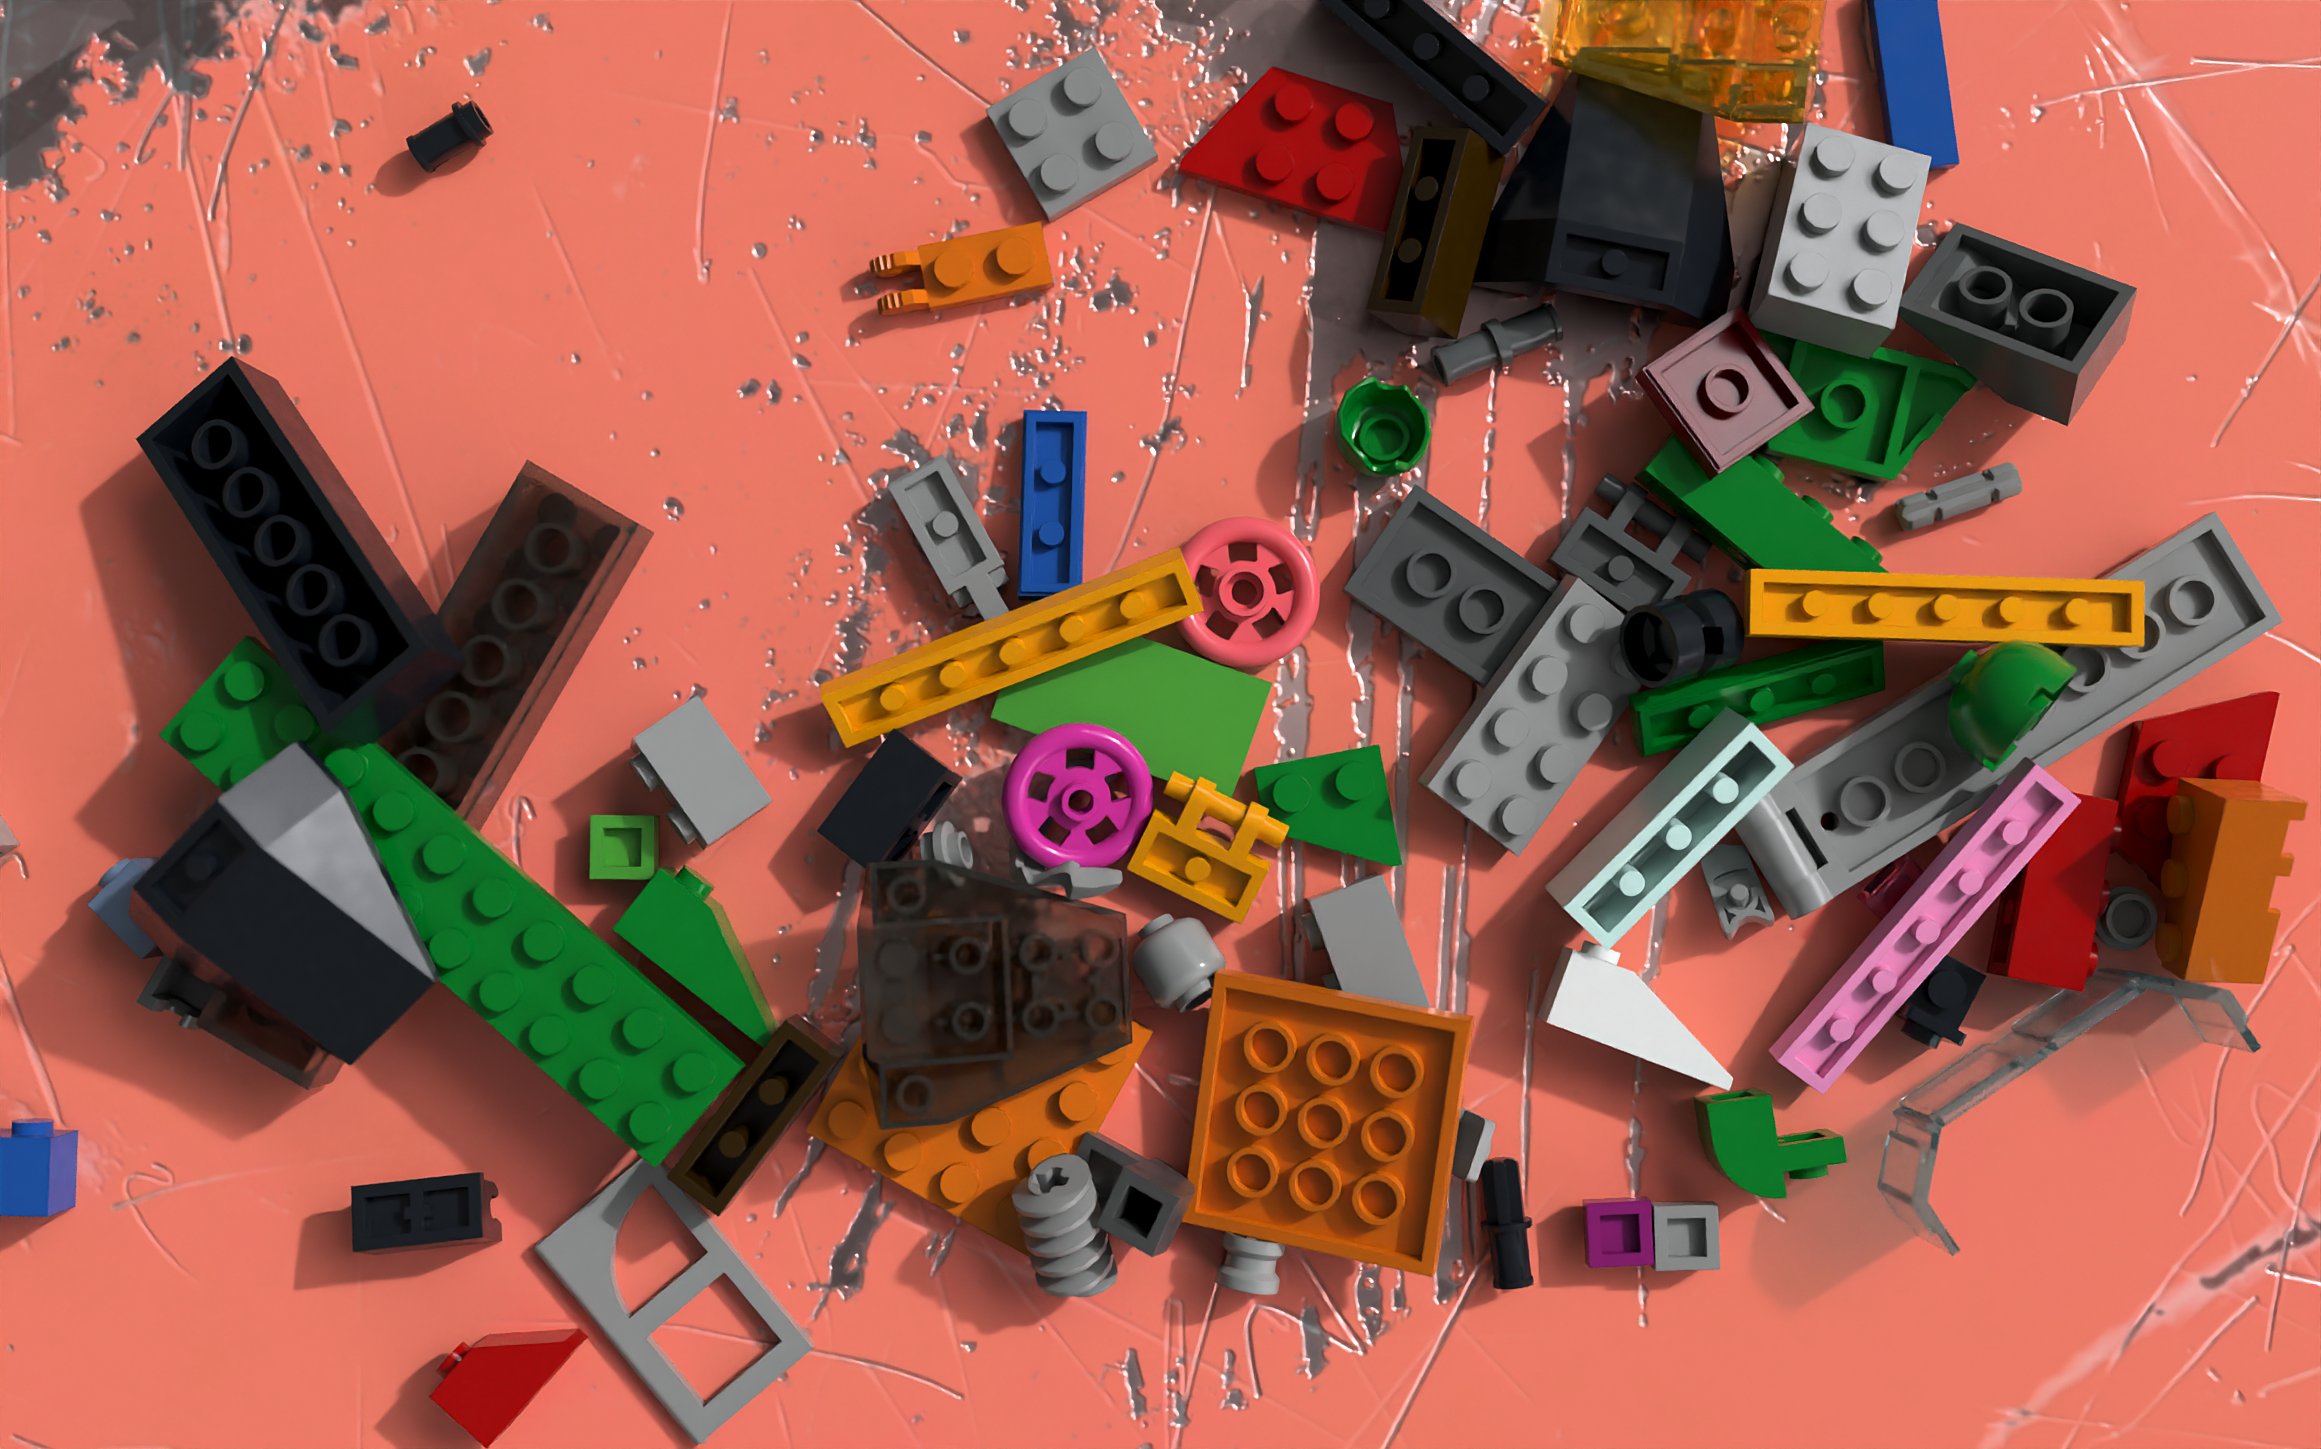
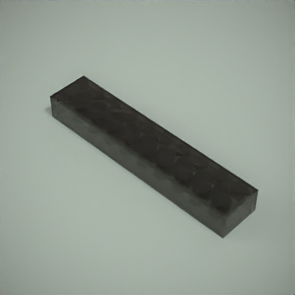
M527 460L436 614V617L468 665L376 741V743L480 832L655 532ZM217 988L195 1024L306 1090L332 1083L344 1064L341 1060Z

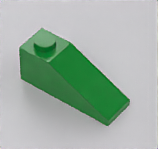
M684 865L680 871L676 870L673 866L660 868L612 930L757 1044L765 1048L780 1027L723 906L710 896L715 887L701 874L687 865Z

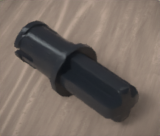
M1510 1157L1491 1158L1486 1160L1481 1168L1487 1219L1481 1222V1230L1488 1232L1494 1276L1492 1280L1493 1287L1496 1289L1528 1287L1533 1285L1534 1282L1533 1275H1531L1526 1230L1532 1226V1219L1525 1216L1519 1163L1515 1158Z

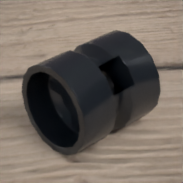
M1714 588L1700 589L1677 595L1672 599H1662L1635 606L1626 613L1620 626L1619 635L1621 655L1628 671L1639 683L1650 688L1665 687L1686 681L1693 676H1703L1727 669L1738 661L1743 652L1745 641L1743 619L1736 604L1725 593Z

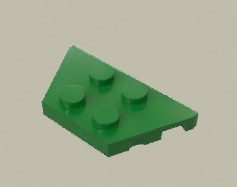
M1756 328L1815 407L1804 418L1762 445L1763 453L1885 484L1896 478L1913 458V453L1918 447L1931 437L1943 423L1944 417L1978 382V379L1963 367L1884 347H1879L1869 359Z

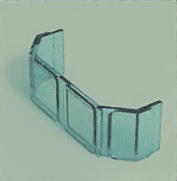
M2109 967L2106 969L2097 968L2093 976L2086 980L2084 992L2069 989L2062 990L2012 1024L2010 1027L2012 1032L1994 1044L1986 1043L1979 1046L1899 1101L1900 1107L1892 1112L1897 1119L1895 1131H1889L1877 1188L1895 1215L1902 1222L1908 1224L1916 1236L1953 1256L1961 1250L1928 1203L1941 1128L2146 990L2173 995L2204 1042L2255 1053L2262 1047L2246 1025L2249 1022L2246 1012L2231 990Z

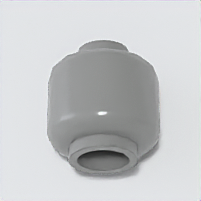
M1164 914L1146 924L1138 932L1142 942L1132 953L1131 965L1154 1003L1162 1008L1176 1007L1180 1013H1185L1212 998L1215 972L1225 968L1226 961L1203 923L1191 917L1174 921L1170 914Z

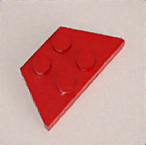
M1272 66L1181 159L1179 175L1385 239L1404 170L1393 103Z
M2274 691L2249 694V696L2189 708L2185 711L2133 722L2116 801H2119L2117 817L2122 822V833L2115 852L2129 864H2136L2147 874L2148 880L2161 891L2162 866L2166 859H2171L2173 834L2167 826V805L2170 797L2177 793L2178 778L2253 780L2260 782L2280 693Z

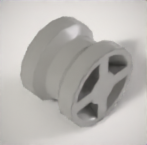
M1223 1231L1222 1245L1227 1252L1225 1262L1217 1267L1215 1282L1226 1288L1241 1292L1262 1295L1277 1294L1280 1279L1275 1273L1276 1262L1284 1255L1286 1245Z

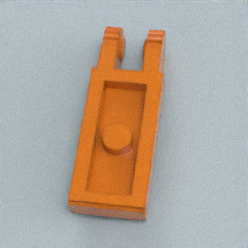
M1041 221L917 246L918 251H900L869 260L871 275L874 277L891 278L922 270L925 289L891 292L877 299L879 315L881 314L882 316H893L929 308L933 313L1054 287Z

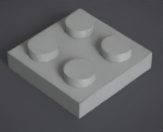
M1095 46L985 109L987 117L1049 223L1158 161L1156 150Z

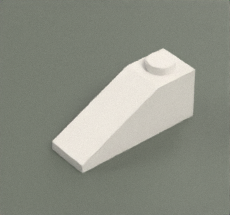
M1584 940L1580 952L1563 946L1537 1015L1538 1018L1549 1024L1728 1091L1730 1090L1733 1077L1635 972L1617 966L1621 953L1610 949L1607 951L1604 947Z

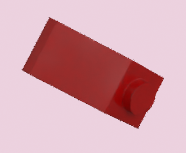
M577 1328L489 1334L472 1348L463 1341L436 1370L444 1380L431 1393L429 1398L487 1449L507 1430L588 1336Z

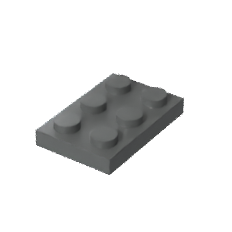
M1415 484L1344 586L1342 592L1476 684L1485 688L1560 583Z

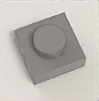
M1714 1201L1651 1202L1654 1265H1651V1267L1655 1271L1720 1269L1718 1204Z

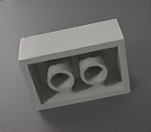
M1807 122L1784 158L1747 316L1753 325L1762 330L1869 359L1895 328L1932 157Z

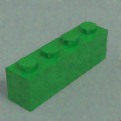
M1672 431L1633 477L1676 514L1681 513L1696 523L1695 530L1711 541L1713 545L1745 571L1749 569L1889 573L1880 565L1883 557L1872 545L1857 536H1852L1851 539H1848L1830 524L1834 517L1824 505L1807 495H1803L1800 499L1781 483L1785 477L1780 469L1760 455L1755 454L1752 458L1746 456L1710 481L1676 433Z

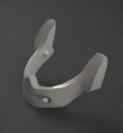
M1069 759L1066 763V768L1074 766L1092 768L1093 759ZM1116 773L1105 776L1104 780L1107 784L1115 780ZM1050 783L1031 798L1041 801L1046 800V792ZM1085 790L1073 792L1069 797L1068 803L1081 792H1085ZM1049 816L1038 829L1044 837L1054 820L1052 816ZM1012 837L1010 838L1011 880L1025 887H1064L1066 897L1070 900L1106 894L1119 887L1123 880L1121 870L1080 867V864L1075 861H1067L1053 869L1047 868L1028 857L1017 846Z

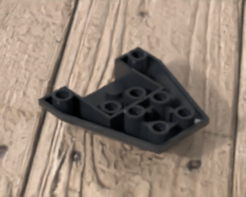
M1584 49L1491 211L1473 285L1535 297L1541 287L1634 304L1661 310L1660 322L1702 330L1727 313L1735 272L1709 74L1707 72Z
M302 739L292 743L216 799L132 887L128 915L174 964L349 1066L357 1062L441 979L348 789Z

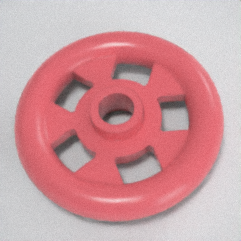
M1232 517L1206 526L1191 537L1183 546L1181 552L1194 582L1200 566L1219 572L1213 584L1212 596L1208 597L1199 594L1204 611L1174 622L1181 636L1196 652L1223 666L1255 668L1282 659L1304 640L1318 612L1320 583L1315 564L1309 552L1291 532L1265 519ZM1236 542L1256 543L1257 561L1242 560L1230 563L1228 544ZM1286 563L1291 572L1295 589L1278 595L1276 594L1274 580L1268 569ZM1245 581L1254 586L1256 597L1250 604L1242 605L1233 599L1231 591L1238 582ZM1271 609H1275L1285 623L1274 634L1262 639L1252 624L1264 618ZM1216 610L1225 619L1238 624L1229 641L1217 636L1205 625Z

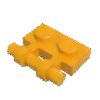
M1173 771L1163 794L1186 805L1179 818L1157 807L1155 808L1128 864L1127 870L1242 925L1271 865V862L1249 851L1256 838L1279 849L1290 826L1268 816L1269 809L1254 801H1251L1250 805L1247 806L1216 791L1217 784L1202 776H1199L1198 780L1195 781L1179 772ZM1203 813L1238 829L1231 843L1197 827Z

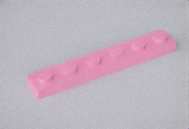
M2025 756L1768 1050L1776 1061L1824 1095L2078 806L2081 800Z

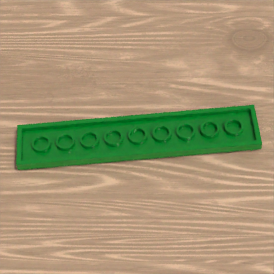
M245 635L160 732L159 736L224 793L292 743L302 739L348 789L441 977L440 981L654 1168L663 1162L746 1066L743 1061L379 744L375 742L374 744L368 743L365 746L325 734L275 654L256 637Z

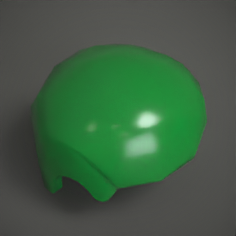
M1376 377L1365 378L1345 391L1334 418L1336 447L1344 461L1356 471L1373 477L1402 476L1405 472H1410L1423 459L1432 437L1428 411L1411 394L1408 386L1383 384L1378 382Z

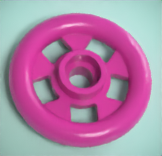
M1091 723L1063 724L1040 733L1031 739L1015 756L1004 779L1001 798L1002 812L1006 827L1014 842L1028 857L1050 869L1067 861H1075L1080 864V867L1104 868L1124 857L1142 837L1153 809L1154 789L1152 777L1146 761L1138 749L1118 732ZM1073 748L1092 749V768L1084 766L1066 768V750ZM1036 771L1054 776L1047 788L1046 800L1044 801L1027 796L1029 784ZM1122 771L1127 782L1129 796L1111 801L1110 790L1104 778L1105 776ZM1077 790H1085L1090 793L1088 805L1080 810L1071 809L1068 806L1070 795ZM1049 816H1052L1060 826L1069 829V832L1059 845L1051 842L1038 831ZM1105 816H1109L1116 829L1104 840L1093 844L1085 834V830L1096 826Z

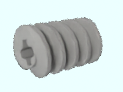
M1068 1153L1050 1156L1039 1162L1031 1170L1030 1175L1025 1177L1015 1187L1012 1199L1015 1210L1019 1212L1018 1220L1021 1230L1025 1232L1024 1240L1027 1250L1030 1251L1029 1256L1032 1267L1036 1271L1035 1276L1039 1289L1047 1295L1059 1298L1069 1296L1091 1297L1104 1292L1115 1284L1118 1270L1113 1259L1114 1255L1108 1240V1234L1105 1230L1096 1226L1102 1212L1093 1181L1091 1180L1092 1176L1088 1163L1079 1156Z

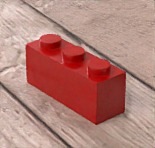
M2072 792L2081 802L2001 892L1986 973L2084 992L2085 982L2093 976L2098 962V947L2093 942L2097 917H2101L2104 914L2110 897V885L2108 880L2105 879L2109 854H2113L2117 849L2122 833V822L2117 817L2119 801Z

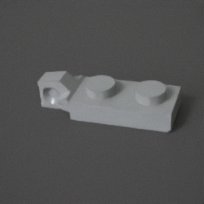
M941 454L888 484L889 490L950 597H954L960 609L975 602L985 621L1010 612L997 590L1011 582L1003 569L1006 566L944 455Z

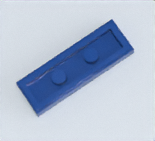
M1867 0L1886 144L1931 156L1929 172L1953 169L1959 164V155L1937 0Z
M1023 411L1018 600L1038 601L1083 583L1087 411Z

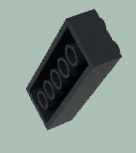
M231 356L136 438L325 734L365 746L368 743L374 744L468 665L277 379Z

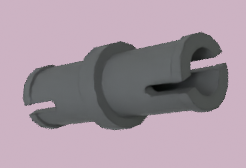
M1545 302L1540 307L1502 322L1495 318L1481 323L1480 331L1443 346L1431 348L1432 363L1439 380L1447 387L1455 381L1493 366L1498 370L1512 366L1513 358L1552 342L1561 341L1563 339V328L1553 305Z

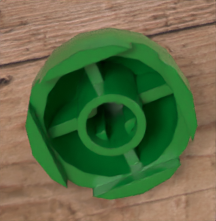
M2015 639L1999 642L1982 656L1971 649L1958 662L1946 679V681L1956 687L1947 704L1948 726L1955 741L1970 757L1991 773L1995 772L2018 748L2014 742H2019L2029 730L2032 731L2055 704L2074 678L2072 676L2078 671V668L2056 652L2039 643Z

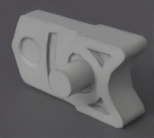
M1719 844L1703 856L1701 868L1725 938L1731 940L1739 927L1749 922H1757L1767 927H1772L1774 925V914L1747 849L1742 845Z

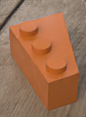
M2178 778L2177 793L2170 797L2166 813L2167 826L2173 834L2171 859L2165 860L2161 871V887L2164 896L2167 897L2165 922H2161L2158 925L2155 937L2156 953L2161 960L2163 968L2183 981L2264 984L2281 915L2278 908L2269 907L2276 877H2290L2295 859L2291 853L2282 852L2290 820L2304 821L2309 802L2253 780Z

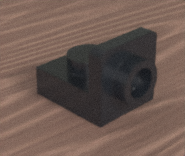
M1946 955L1894 1014L1906 1021L1901 1032L1933 1049H1937L1941 1040L1962 1046L1967 1035L1958 1029L1982 986L1986 975Z

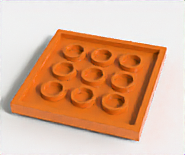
M931 907L805 1132L1029 1257L1030 1251L1027 1250L1024 1240L1025 1232L1021 1230L1018 1220L1019 1212L1015 1210L1012 1199L1015 1187L1025 1177L1030 1175L1031 1170L1039 1162L1050 1156L1063 1153L1075 1155L1086 1131L1098 1133L1149 1041L1153 1029L938 909Z
M1225 968L1216 971L1187 1179L1195 1187V1193L1181 1222L1433 1277L1437 1271L1475 1016Z

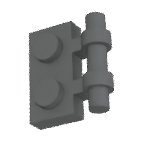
M1607 472L1593 493L1613 506L1611 512L1604 519L1586 506L1581 509L1547 562L1565 574L1579 577L1611 605L1626 615L1635 606L1662 599H1672L1677 595H1681L1692 577L1675 567L1671 562L1677 553L1681 551L1699 564L1707 555L1713 543L1693 530L1696 523L1681 513L1674 517L1647 499V490L1633 481L1626 485ZM1631 519L1660 537L1653 551L1623 532Z

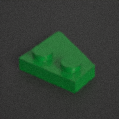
M1379 744L1253 768L1260 805L1269 809L1268 816L1290 826L1286 834L1287 837L1389 866L1402 865Z

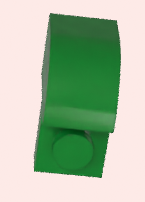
M1758 1088L1693 1097L1699 1137L1707 1158L1724 1177L1752 1194L1766 1198H1787L1783 1172L1788 1171L1790 1179H1812L1828 1175L1827 1165L1847 1162L1843 1136L1827 1128L1777 1136L1771 1095Z

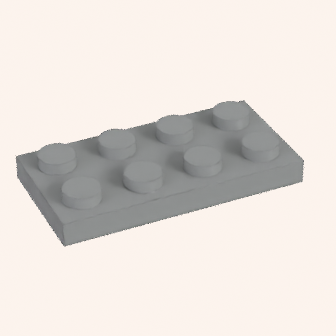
M1566 574L1417 782L1506 850L1519 857L1629 704L1628 696L1636 694L1643 685L1628 671L1621 655L1619 635L1620 626L1625 615L1579 577Z

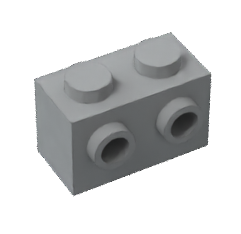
M698 695L632 738L630 748L635 753V756L628 760L630 767L649 792L659 787L673 807L665 815L676 833L687 845L696 839L700 847L705 850L772 802L768 793Z

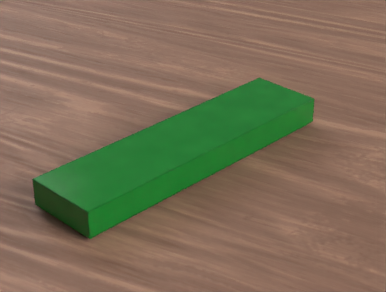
M1831 639L1703 676L1690 678L1665 687H1658L1629 695L1634 745L1641 758L1686 746L1725 707L1730 708L1751 721L1755 726L1884 691L1883 641Z

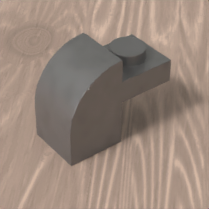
M1086 1131L1075 1155L1088 1163L1091 1172V1180L1093 1181L1102 1212L1096 1226L1150 1257L1165 1253L1195 1193V1187L1183 1174L1157 1157L1148 1160L1100 1132L1095 1134L1091 1131Z

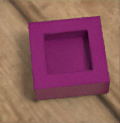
M1646 1196L1582 1199L1585 1262L1589 1268L1654 1265L1650 1199Z

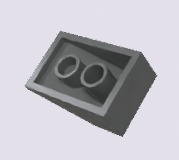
M1956 222L1901 297L1898 316L2007 403L2068 426L2125 342L2137 288Z

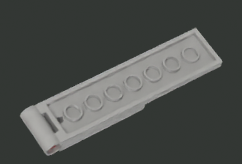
M2217 513L2204 514L2100 578L2105 580L2145 581L2144 646L2138 648L2044 646L2078 668V671L2072 676L2074 678L2037 726L2032 731L2029 730L2019 742H2014L2018 748L1995 772L1991 773L1970 757L1955 741L1948 726L1947 704L1956 687L1946 681V679L1958 662L1792 763L1794 767L1734 826L1790 919L1794 920L1820 908L1835 896L1979 809L2025 756L2042 769L2046 768L2282 623V617ZM1996 644L1980 648L1975 652L1982 656ZM1823 814H1826L1829 818V825L1826 829H1823L1820 823Z

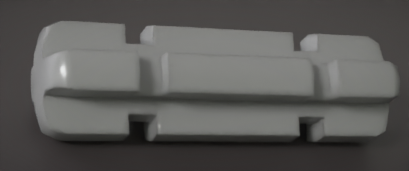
M2006 462L1988 468L1982 474L1977 472L1926 490V495L1921 491L1898 499L1894 506L1896 516L1904 531H1912L1933 524L1934 519L1939 522L1989 505L1991 500L1995 503L2018 495L2023 488L2022 481L2016 466L2013 463Z

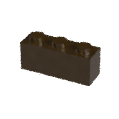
M1415 126L1366 307L1367 311L1403 334L1455 340L1458 338L1506 158L1470 128Z
M798 1014L786 1019L666 1178L719 1217L733 1204L847 1051Z

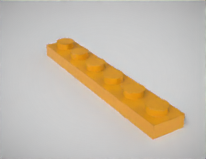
M1178 546L820 684V697L845 747L848 748L890 732L893 728L898 729L1203 612L1204 609L1181 549Z
M1749 569L1745 572L1744 630L1745 637L1998 644L1999 642L2019 639L2036 642L2042 646L2138 648L2144 646L2145 581Z

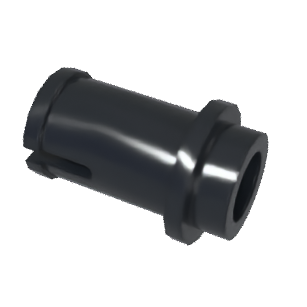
M473 100L464 105L459 101L451 105L452 113L416 135L406 138L410 151L427 173H432L438 166L473 145L479 149L487 145L485 138L494 132L485 114Z

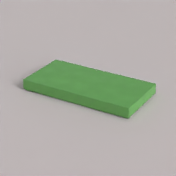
M1138 636L1000 689L990 718L1037 735L1050 728L1069 723L1101 725L1127 738L1143 756L1152 776L1169 781L1173 771L1179 772L1195 781L1198 780L1199 776H1202L1217 784L1216 791L1232 798L1272 683ZM1076 748L1084 752L1093 754L1092 749Z

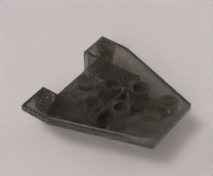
M936 859L867 863L857 922L862 1056L879 1129L948 1124L1133 1043L1126 913L1077 899L1070 900L1063 895Z

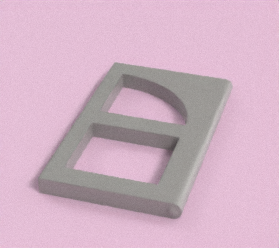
M641 1158L547 1238L540 1239L534 1250L697 1446L705 1443L709 1435L813 1349L815 1343L699 1203L666 1178L671 1170L663 1161L654 1168L644 1158ZM652 1184L707 1250V1253L633 1315L627 1307L617 1283L615 1272L616 1245L629 1210L644 1190ZM725 1272L779 1337L780 1341L706 1403L650 1334Z

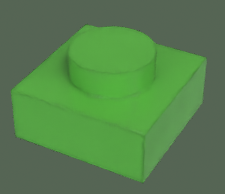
M590 815L589 879L651 880L659 870V815Z

